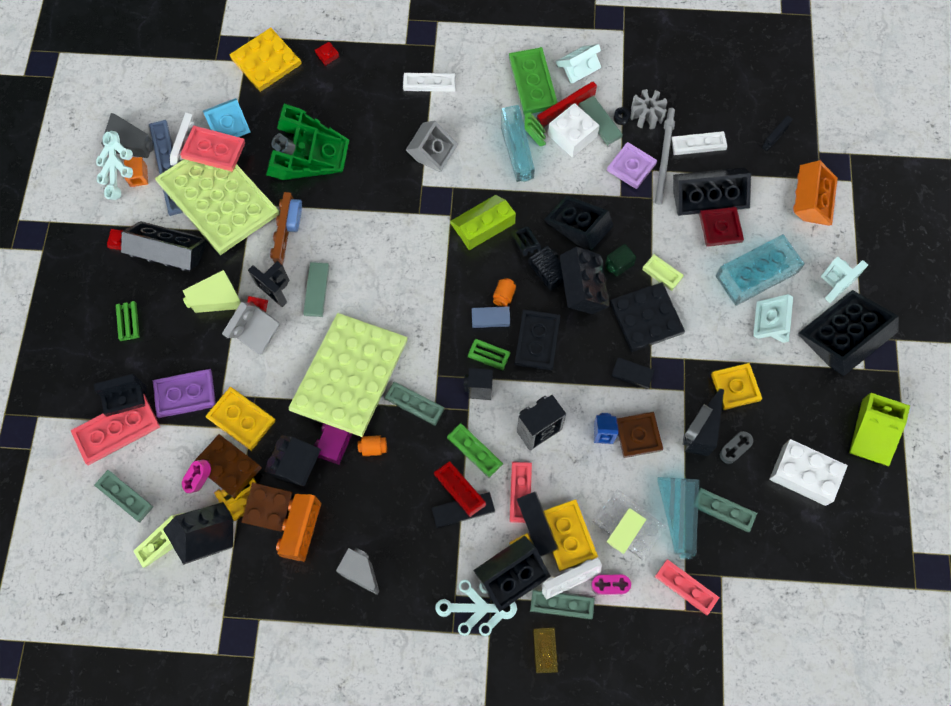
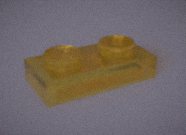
M555 628L533 629L536 673L558 672Z

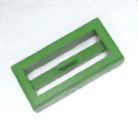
M531 112L526 113L525 130L539 146L546 145L544 141L546 136L543 134L545 129Z
M132 301L130 304L127 302L123 303V305L116 304L118 339L124 341L140 338L137 303ZM130 308H131V311H132L133 334H131V330H130V319H129V309H130ZM122 310H124L126 336H124V324H123V312H122Z
M476 338L468 354L469 358L502 371L510 356L509 351ZM478 345L480 347L504 355V358L494 355L490 352L484 351L482 349L476 348V346ZM474 352L479 353V354H481V355H484V356H486V357H489V358H491V359L497 360V361L502 362V363H498V362H496V361L490 360V359H488V358H485V357H483V356H480V355H478V354H475Z

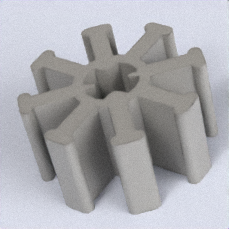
M647 89L642 90L640 98L637 95L633 98L630 118L631 120L639 118L637 126L643 128L646 120L650 125L649 129H654L657 121L660 124L664 121L667 111V100L664 98V100L658 101L660 92L656 90L652 98H649Z

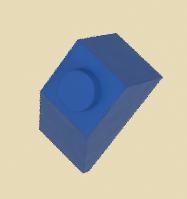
M609 413L596 415L594 420V443L614 444L618 436L616 416H611Z

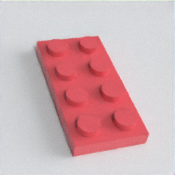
M143 394L145 400L144 407L107 417L103 413L70 430L85 464L89 466L160 428L145 394Z

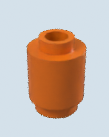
M504 278L498 281L493 295L494 304L500 307H507L511 303L516 289L513 280Z
M381 435L363 436L361 441H358V452H362V456H377L387 453L386 437H381Z

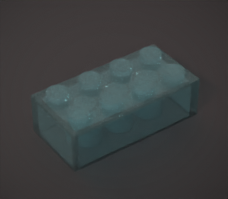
M782 234L721 266L716 274V278L735 306L798 274L805 263L785 235Z

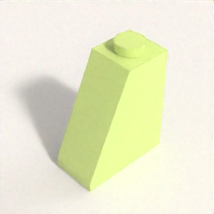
M224 270L183 290L185 298H183L187 308L191 307L195 313L234 310L241 303Z

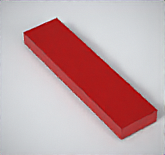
M594 81L590 82L538 114L536 119L544 128L574 103L579 106V103L595 96L597 85Z

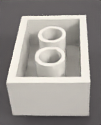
M790 439L783 445L769 480L827 506L834 502L848 465Z

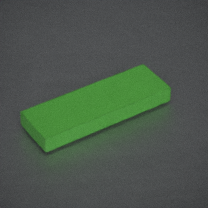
M461 423L447 436V439L488 478L503 465Z

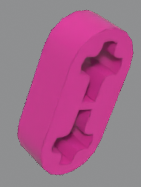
M207 460L194 461L182 480V488L186 493L198 492L204 485L211 472V467Z
M598 575L592 580L591 588L598 595H623L631 589V580L626 575ZM601 579L603 583H609L610 586H606L603 588V591H600L599 587H596L595 584ZM620 579H623V583H627V586L620 590V587L613 586V583H618Z

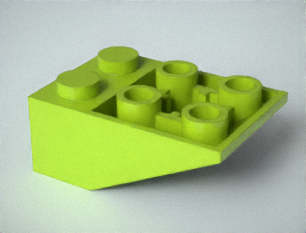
M873 393L867 395L862 399L849 453L889 466L905 428L910 405Z

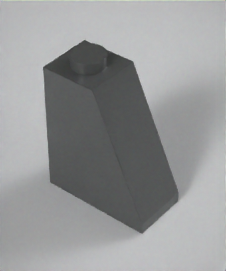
M110 114L105 133L110 131L117 132L120 144L125 149L131 150L132 156L148 158L153 150V142L148 134L116 114Z

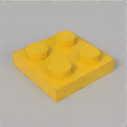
M750 363L712 372L711 376L717 392L719 389H724L723 410L762 400Z

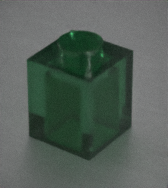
M624 244L607 255L606 268L617 277L632 267L637 257Z

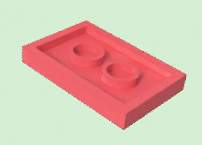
M193 125L180 155L182 159L233 172L245 145V139Z

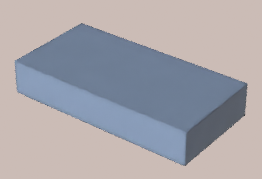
M509 307L472 308V328L510 326Z

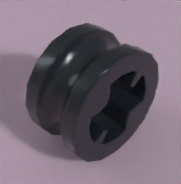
M624 107L617 108L614 113L615 123L618 125L627 124L630 111Z

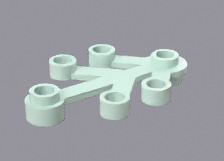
M110 131L103 135L105 147L96 159V164L103 167L101 173L97 175V182L106 185L109 181L108 173L110 171V185L106 186L104 196L110 200H117L121 197V190L117 187V169L121 172V176L126 178L132 177L133 169L125 166L116 156V150L120 153L121 159L131 160L133 153L120 144L117 132Z
M462 580L459 583V590L462 593H466L475 604L450 603L446 599H441L436 604V612L442 617L449 616L451 612H474L465 623L459 625L458 632L462 636L469 635L471 629L486 613H495L487 623H483L479 627V632L482 636H489L492 629L502 618L510 619L517 611L516 603L513 602L509 605L511 608L509 612H504L503 610L499 612L494 604H487L475 592L468 580ZM463 583H467L469 585V588L467 590L461 589V585ZM480 583V591L482 593H486V591L482 589V585ZM442 604L448 606V609L444 612L440 610ZM466 625L468 627L467 633L460 631L462 626ZM483 626L489 627L490 630L487 634L481 631Z

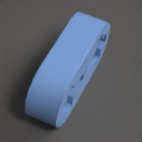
M291 199L286 223L288 232H298L302 212L301 200Z

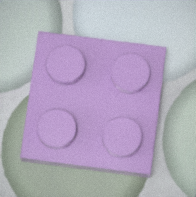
M627 142L607 167V171L637 189L656 165L657 160Z

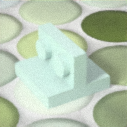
M599 44L582 46L555 62L558 68L564 67L570 83H574L601 68L596 55L601 49Z
M839 257L834 259L821 275L833 287L825 299L832 303L860 276L868 264L862 260L852 269L846 261Z
M787 294L757 301L753 334L755 338L760 339L771 336L782 343L789 342L793 296Z

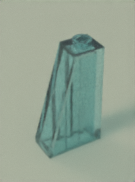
M515 105L501 108V130L516 182L529 181L534 178L535 168L520 107Z
M658 477V487L675 555H679L681 559H692V556H696L699 480Z

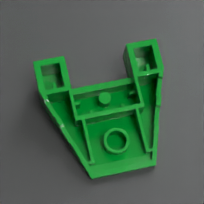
M283 104L277 129L294 134L292 142L295 144V151L292 155L273 150L266 175L281 180L343 172L349 139L332 128L328 129L318 119L315 118L314 120L304 110Z

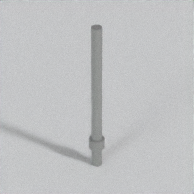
M674 108L668 109L667 119L664 121L665 134L655 204L661 205L663 201L672 130L675 127Z

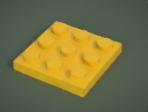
M272 28L267 29L229 54L232 61L260 92L302 64L301 60Z

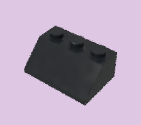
M224 502L177 515L163 529L183 565L233 547V517Z
M523 536L473 570L499 612L551 577L536 547L526 536Z

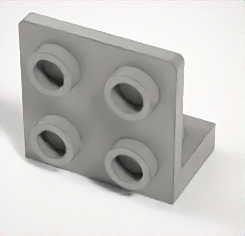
M241 302L222 334L227 338H237L257 354H263L279 328L280 323L255 304Z

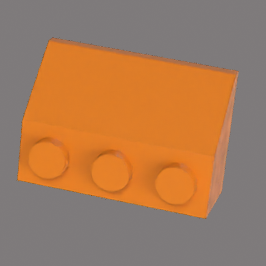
M821 160L800 165L797 176L798 184L795 191L796 200L793 206L794 213L802 221L827 226L832 225L838 178Z
M295 494L294 499L290 500L288 505L289 516L288 519L284 520L282 526L284 533L282 539L279 538L276 546L279 556L305 562L321 507V502L315 495Z

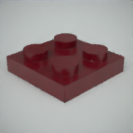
M737 207L700 211L699 216L706 247L743 243L744 237Z

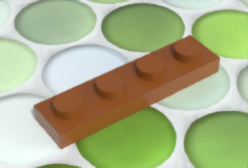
M284 192L283 199H280L279 202L281 211L280 215H277L276 218L278 228L274 232L273 241L275 244L270 252V257L274 263L278 261L282 265L289 235L286 227L290 201L293 199L292 194L289 192Z

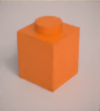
M132 157L131 160H124V165L133 169L132 177H125L130 187L148 185V169L143 158Z

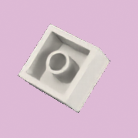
M574 103L549 123L548 136L573 158L597 138L600 125Z

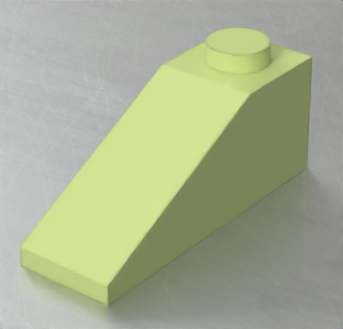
M180 514L171 515L134 550L143 568L174 549L163 529L175 516Z

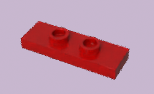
M450 461L434 472L435 477L470 517L486 506L484 499Z

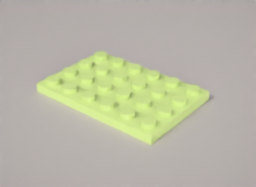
M184 159L155 178L160 187L220 255L273 220L277 215H280L279 210L237 164L232 172Z
M337 313L289 406V411L363 437L407 343V337Z

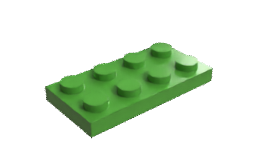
M543 48L509 53V61L523 114L542 112L558 103Z

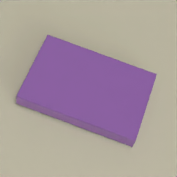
M211 369L153 380L156 416L158 418L212 408L216 404Z

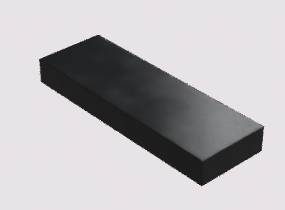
M534 491L518 498V505L539 555L542 557L559 550L537 492Z
M490 492L480 495L486 502V506L471 517L457 501L433 507L432 511L436 527L440 528L495 513Z

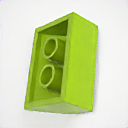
M494 195L450 221V224L467 248L471 250L514 225L516 213L505 199Z

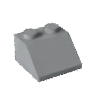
M436 121L422 123L406 151L417 162L441 172L458 144Z
M348 548L336 571L346 579L378 595L380 591L372 563L368 560L369 556L358 548H355L354 551Z

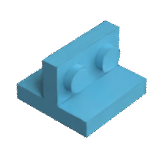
M236 98L203 110L209 127L213 131L236 137L251 133Z

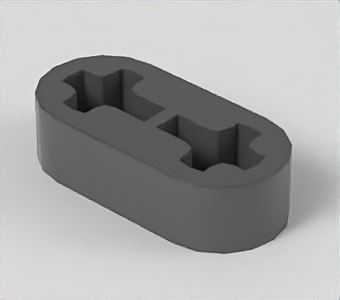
M280 133L275 135L272 140V147L276 151L292 155L295 151V144Z
M704 404L684 436L694 441L713 409Z
M745 431L738 433L721 449L719 454L721 460L727 464L735 462L752 446L753 437L751 434ZM746 438V444L744 443L739 447L737 444L741 439ZM733 448L736 450L732 457H726L727 451L729 452Z

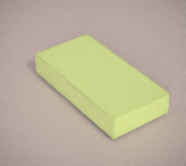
M655 254L642 268L644 272L658 282H663L664 286L671 291L684 277L683 274Z
M629 508L606 543L624 554L647 519Z

